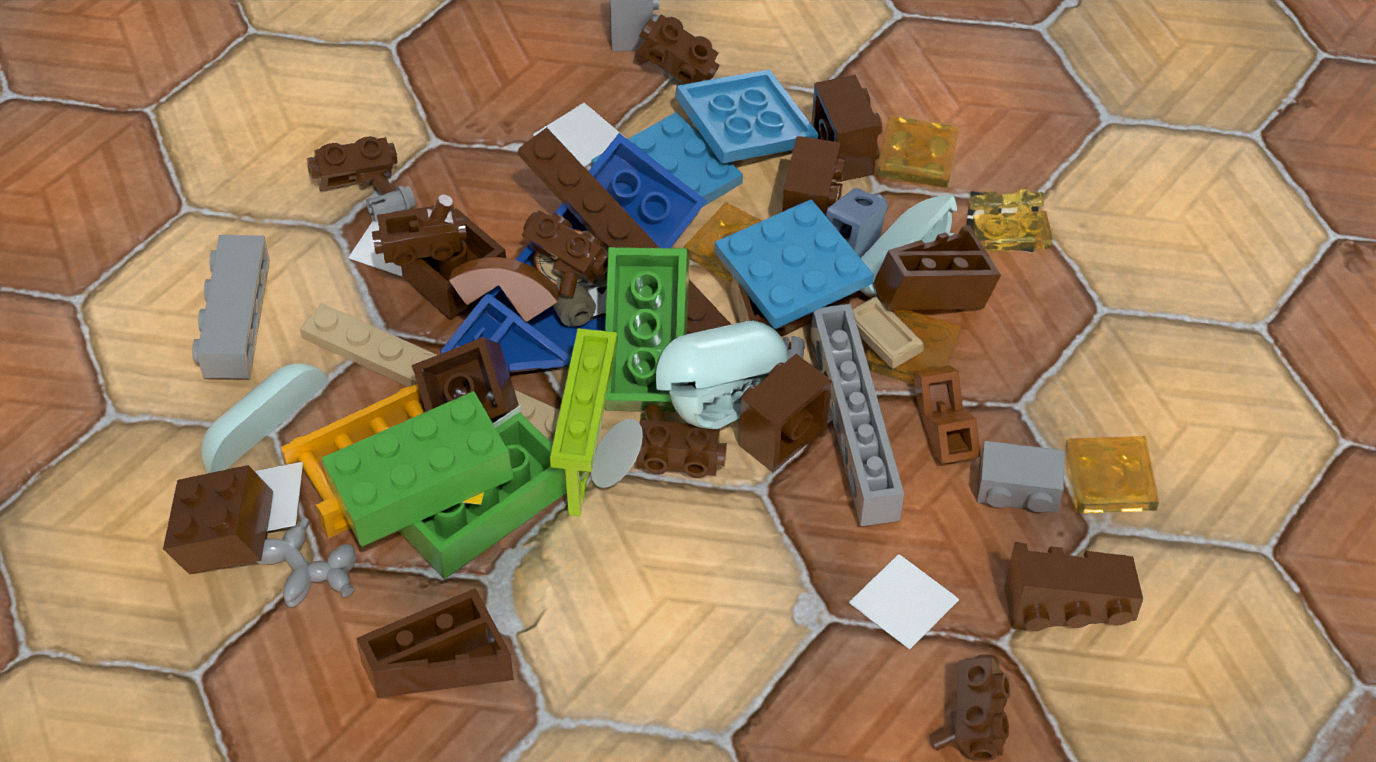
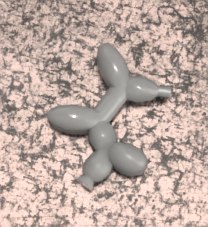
M302 517L297 526H293L285 533L283 540L265 539L262 560L256 561L262 565H273L287 561L294 570L286 580L283 589V597L288 607H295L303 601L311 588L312 582L327 580L335 591L341 592L342 597L350 596L355 589L350 585L351 580L347 574L354 567L357 559L352 545L344 544L337 547L330 554L328 562L313 561L309 563L299 551L304 544L305 528L309 523V520L305 517Z

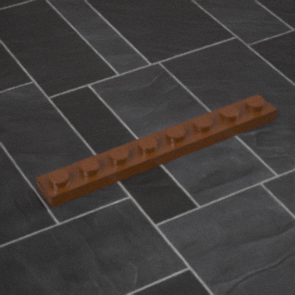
M547 127L518 148L519 157L584 227L603 243V247L607 251L609 247L660 248ZM689 279L687 334L732 325Z

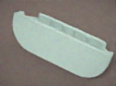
M953 195L933 197L909 208L861 257L862 261L874 274L873 282L888 250L922 240L924 243L935 241L938 234L945 232L949 236L954 235V233H950L952 211L957 212V205ZM872 284L860 290L868 297L874 298L877 296L880 299Z
M745 321L683 335L669 343L659 359L656 371L657 389L672 390L673 387L688 385L694 382L696 389L769 373L778 363H785L787 361V348L781 336L772 327L758 321Z
M303 363L289 364L273 372L207 429L201 444V459L205 472L208 474L229 468L327 385L326 374L315 366Z
M769 373L696 389L695 382L677 386L670 390V398L677 413L688 423L700 428L719 429L740 419V399L743 393L750 386H757L769 376Z

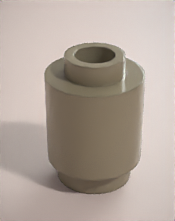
M562 276L557 278V288L559 290ZM578 283L573 299H565L559 296L558 302L552 305L562 323L569 327L587 323L596 310V304L585 286L581 287Z

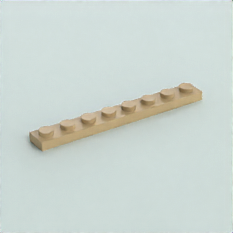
M323 303L318 306L300 328L302 339L407 387L417 384L412 365L436 356V354ZM514 390L519 406L521 405L522 415L553 444L560 410Z

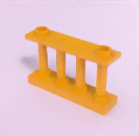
M418 384L402 388L392 396L306 436L297 437L289 444L281 447L284 464L303 462L302 470L304 469L321 496L323 502L316 504L321 528L328 539L350 529L351 526L329 485L326 473L319 464L322 461L321 458L425 413L426 410Z

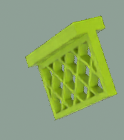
M577 329L550 455L551 468L565 469L568 514L570 516L581 517L589 472H592L618 343L617 332Z

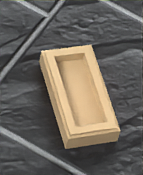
M877 296L852 309L860 337L892 369L923 352L924 342L891 310L887 311L883 302Z

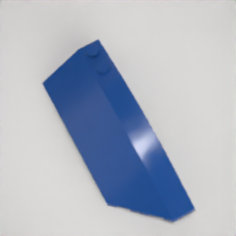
M618 133L589 170L590 174L660 248H671L707 202L706 199L620 133ZM562 203L555 213L568 220L572 224L571 229L588 231ZM528 245L516 261L535 268V250L531 249ZM498 285L485 294L439 353L442 354L485 337L500 344L509 373L570 366L577 329L605 331L606 316L590 320L580 326L569 327L562 323L553 306L525 322Z

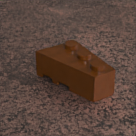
M476 588L356 638L362 665L378 698L514 680L511 653Z

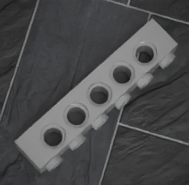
M851 304L822 307L812 313L810 338L819 371L832 380L829 410L860 527L900 521L904 491Z

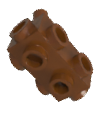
M661 14L656 21L648 20L639 34V37L644 40L635 53V59L639 64L650 61L684 84L701 82L703 79L711 80L720 66V64L715 62L719 52L712 48V43L707 38L693 36L683 29L682 22L675 17L666 18Z
M372 136L363 137L355 143L345 145L329 143L320 149L314 150V157L307 158L310 178L317 179L320 191L360 184L361 187L373 184L381 195L395 191V188L388 179L391 178L393 165L397 164V153L394 143H388L386 137L378 139Z
M445 194L440 195L436 204L429 207L377 215L379 230L372 231L375 254L383 253L385 263L393 262L397 266H408L416 258L432 256L436 260L448 259L454 252L461 251L460 241L467 240L464 218H456L453 200Z
M538 210V212H533L526 220L522 236L531 249L555 263L553 270L562 275L558 295L565 299H573L578 278L592 285L597 276L601 277L608 270V255L602 249L603 243L594 235L586 231L583 234H579L571 229L572 224L557 213L547 215Z
M653 404L645 408L644 412L647 420L640 419L643 438L639 454L636 458L637 468L647 469L655 475L671 471L687 473L692 478H703L706 475L716 476L717 466L725 467L727 443H720V428L706 429L688 423L666 422L658 405Z
M982 654L974 657V659L959 660L957 710L952 711L950 717L953 724L930 735L937 751L957 742L966 755L975 760L990 761L995 759L996 756L1003 755V746L1009 736V722L1004 712V707L1007 699L1010 697V682L1007 673H1003L999 668L1000 660L996 656Z

